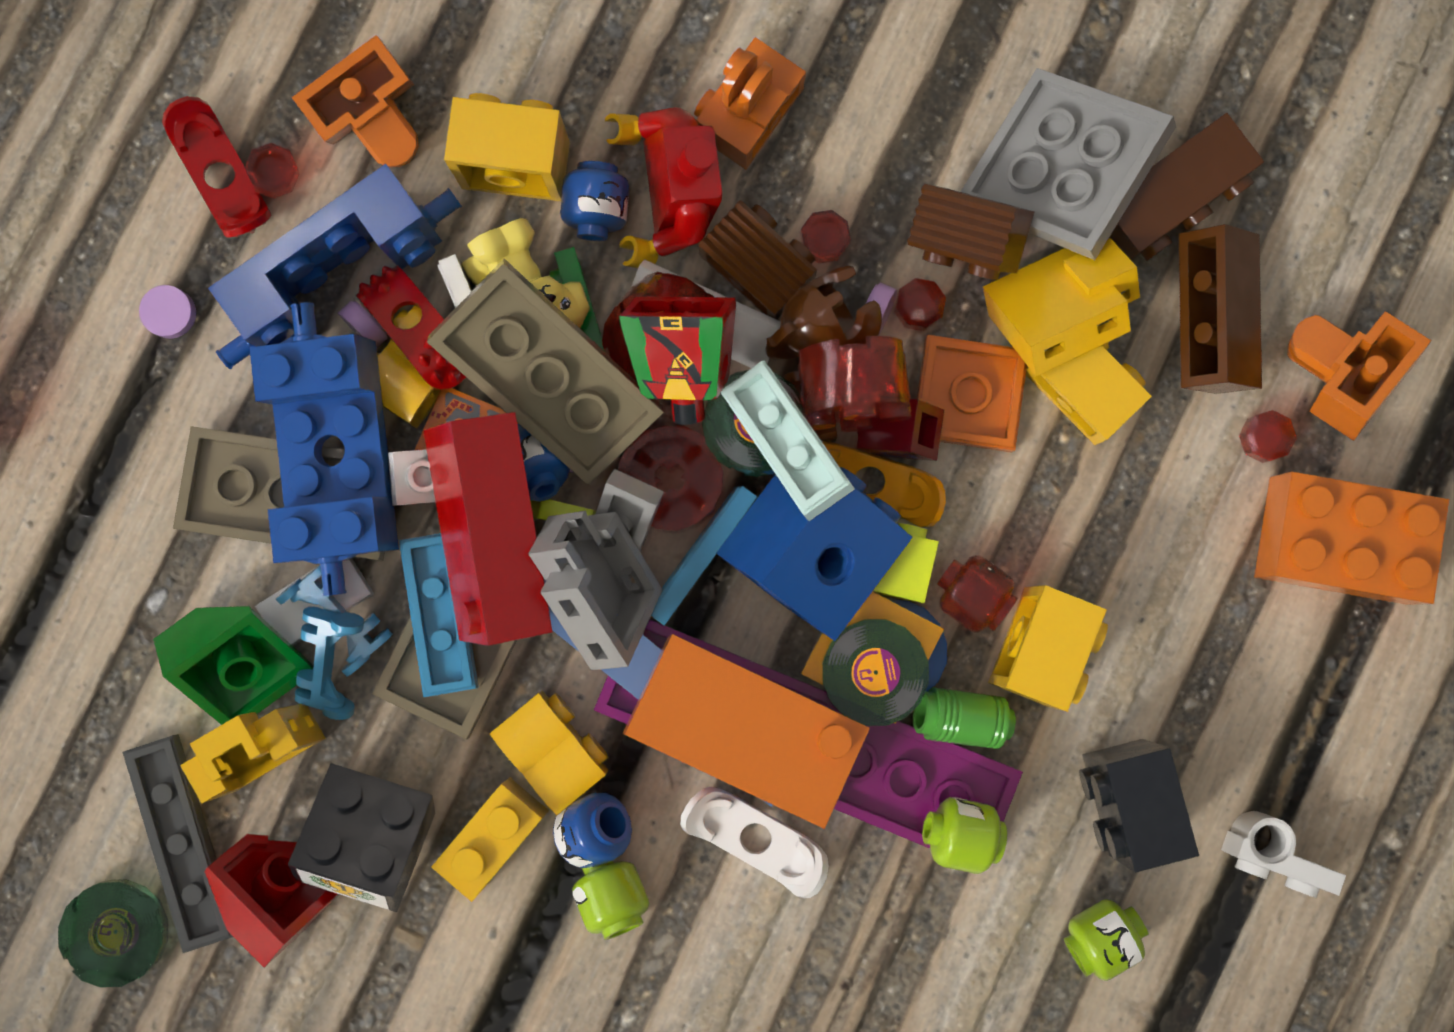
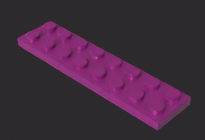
M649 619L643 635L661 650L668 636L673 634L870 728L834 807L835 810L927 848H930V845L925 844L922 837L925 818L930 811L936 812L940 804L949 797L988 804L996 809L1000 821L1004 822L1023 774L1022 771L954 743L926 740L924 734L916 733L914 727L898 720L896 724L888 719L885 720L886 718L859 704ZM607 676L594 711L627 724L638 699L611 677Z

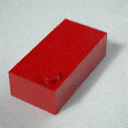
M511 412L449 421L423 430L459 641L490 646L553 633L548 603L540 593L544 586V578L528 554L537 537L516 413Z

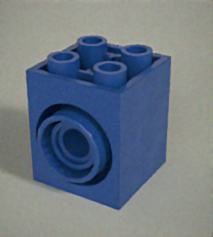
M840 467L855 489L811 521L805 518L775 474L716 554L785 608L833 641H836L913 537L897 524L902 516L881 499L875 497L872 500L863 493L867 487L866 484L843 467Z

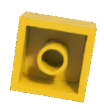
M472 93L469 95V99L453 97L444 161L462 189L561 201L570 141L560 110H554L551 104L539 100H523L521 105L501 103L499 98L484 93Z
M1046 585L1024 587L988 683L1042 705L1068 712L1071 703L1078 704L1086 690L1089 675L1083 671L1090 653L1096 654L1105 640L1108 624L1102 621L1107 609Z

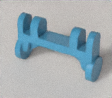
M320 565L302 580L300 578L275 599L280 605L290 599L292 602L299 600L320 605L323 609L334 613L347 612L333 595L323 596V585L317 579L321 577ZM374 613L364 619L363 631L357 634L346 635L349 656L346 659L348 663L341 670L346 677L359 669L370 658V654L393 635L388 628L380 632L374 639L367 634L380 622V619Z
M318 607L305 608L302 619L308 624H304L301 627V639L316 645L313 670L303 669L297 672L296 684L301 688L295 691V701L322 710L323 715L330 719H348L353 716L355 705L351 700L345 698L342 693L338 692L331 681L335 643L343 636L363 631L364 619L355 613H334Z

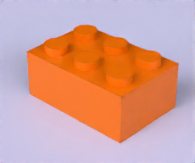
M1288 472L1272 476L1269 479L1254 578L1405 605L1434 604L1450 499L1298 472Z

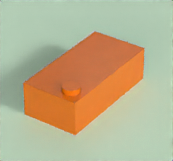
M671 634L666 640L623 734L825 829L870 728Z

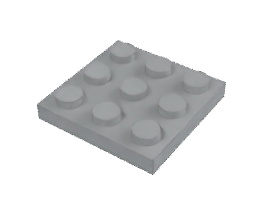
M1036 68L961 192L1035 211L1029 230L1030 234L1095 260L1176 128L1174 116Z

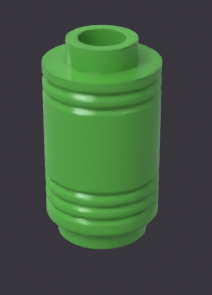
M932 687L928 692L921 691L914 705L913 725L916 733L924 734L926 740L999 749L1006 740L1011 739L1013 736L1016 717L1014 710L1009 708L1005 697Z

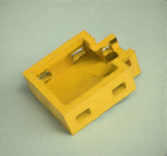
M1111 238L1106 241L1095 260L1063 248L1019 269L1017 274L1010 273L983 286L990 319L1035 376L1131 332L1128 303L1140 298L1137 266ZM1108 320V322H1106V323H1104V324H1102V325H1100V326L1097 327V325H1099V324H1101V323H1103V322H1105V321ZM1060 343V345H1058V346H1056V347H1054V348H1052V349H1049V350H1047V351L1044 352V350H1046V349H1048V348H1050V347H1053V346H1055V345H1057V344Z
M297 704L278 708L260 719L256 712L238 715L191 742L190 746L196 756L180 766L202 804L238 791L323 741L326 737L306 705Z

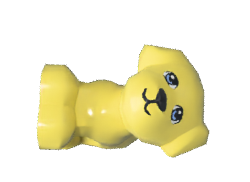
M519 218L501 227L489 230L467 244V247L474 256L466 259L461 265L468 279L475 286L505 258L575 325L581 328L590 309L581 282L561 284L550 276L541 277L540 270L529 253L535 232L527 219Z

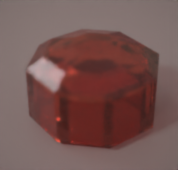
M273 143L252 149L245 164L246 173L255 192L273 199L292 192L300 175L290 150Z
M833 210L812 213L800 230L801 243L811 251L816 259L815 261L819 264L838 261L851 242L848 221Z
M915 278L899 289L894 313L905 328L925 331L942 319L946 296L935 281Z
M1274 410L1247 418L1239 434L1244 453L1261 463L1289 455L1297 439L1291 419Z

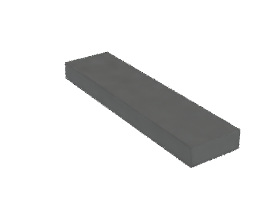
M179 734L123 751L122 753L182 952L186 953L232 938L233 936L226 929L204 872L216 860V855L198 796L180 766L187 760Z

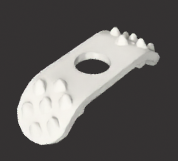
M706 787L690 799L681 815L680 825L687 834L705 839L782 883L797 897H813L818 894L827 879L828 858L820 846L804 834L730 792L716 787ZM749 824H761L769 830L771 843L765 850L754 852L748 850L743 845L741 832Z

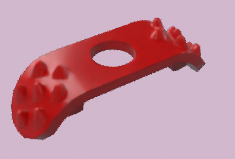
M186 96L170 103L163 113V127L222 233L227 238L239 237L247 232L255 233L256 228L266 224V221L272 215L215 113L206 101L198 97ZM214 163H226L234 169L235 178L228 187L216 189L206 183L205 172Z
M398 265L393 268L383 266L382 276L372 274L370 276V284L363 282L359 284V293L356 294L358 300L365 306L420 376L431 387L450 389L460 384L466 378L465 375L427 343L428 336L444 318ZM406 305L419 307L422 310V317L416 326L410 329H400L394 325V315L400 308Z

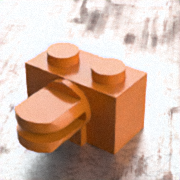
M377 35L292 97L324 142L334 145L353 131L378 163L382 165L387 164L390 168L404 166L410 163L416 156L419 148L418 136L394 102L396 98L414 86V83Z
M756 37L745 51L738 48L732 54L723 71L725 75L723 83L716 92L709 89L703 95L694 111V116L697 117L696 120L699 126L713 127L717 150L745 170L750 166L803 91L806 77L805 70Z
M1386 311L1366 335L1358 331L1354 337L1327 319L1314 315L1305 318L1297 325L1288 343L1287 355L1293 362L1327 383L1319 393L1309 412L1354 441L1414 367L1432 340Z

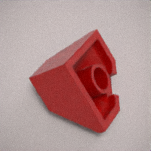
M246 834L210 864L204 872L227 931L265 968L340 894L295 880L288 862L297 842L268 840V835Z

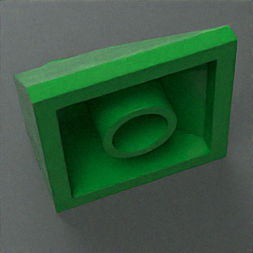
M250 606L195 608L153 639L163 677L221 725L241 714L260 713L297 685L298 671L303 669L313 670L314 667L310 661Z

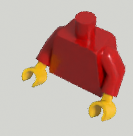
M676 107L641 113L639 117L629 114H608L605 117V122H614L619 125V132L616 138L606 139L608 144L634 146L638 144L641 137L645 138L643 145L655 232L652 240L630 235L625 236L620 241V248L634 250V253L630 260L624 261L622 264L637 269L644 260L656 264L658 254L661 257H666L702 241L722 201V185L713 127L699 126L698 121L688 111Z

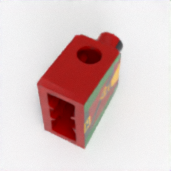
M636 296L620 315L621 328L640 393L647 399H671L673 421L677 424L691 425L705 419L703 400L717 399L728 382L735 324L736 297Z

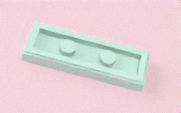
M765 360L758 363L721 391L724 399L808 521H811L855 489Z

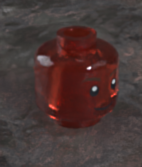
M981 555L969 557L964 564L954 559L937 582V585L944 589L939 599L940 609L974 633H979L987 627L994 632L1018 599L1017 596L1012 594L1014 590L1013 578Z

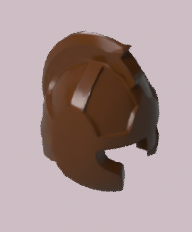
M853 266L839 267L821 275L799 289L787 301L782 312L780 328L771 337L766 338L765 351L770 359L780 360L801 357L817 362H833L853 356L870 347L876 341L882 324L879 304L873 300L857 310L854 321L844 303L843 296L839 291L832 288L834 283H840L856 275Z

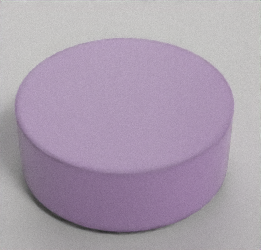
M881 282L874 286L866 302L875 300L881 308L882 324L880 333L889 317L897 295V289Z
M160 285L152 288L143 296L139 306V316L145 328L151 333L163 338L172 339L186 334L191 329L196 319V307L187 293L174 286Z
M350 301L338 312V315L357 335L376 341V349L388 339V334L379 323L356 301Z

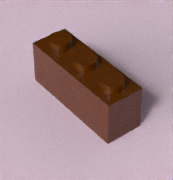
M1225 113L1152 166L1109 238L1115 242L1131 261L1140 254H1142L1146 261L1150 260L1172 243L1167 234L1181 224L1187 231H1190L1214 213L1209 204L1223 195L1229 202L1253 185L1255 182L1250 177V174L1262 165L1264 160L1229 114Z
M1227 224L1180 233L1181 388L1212 394L1262 389L1260 234Z

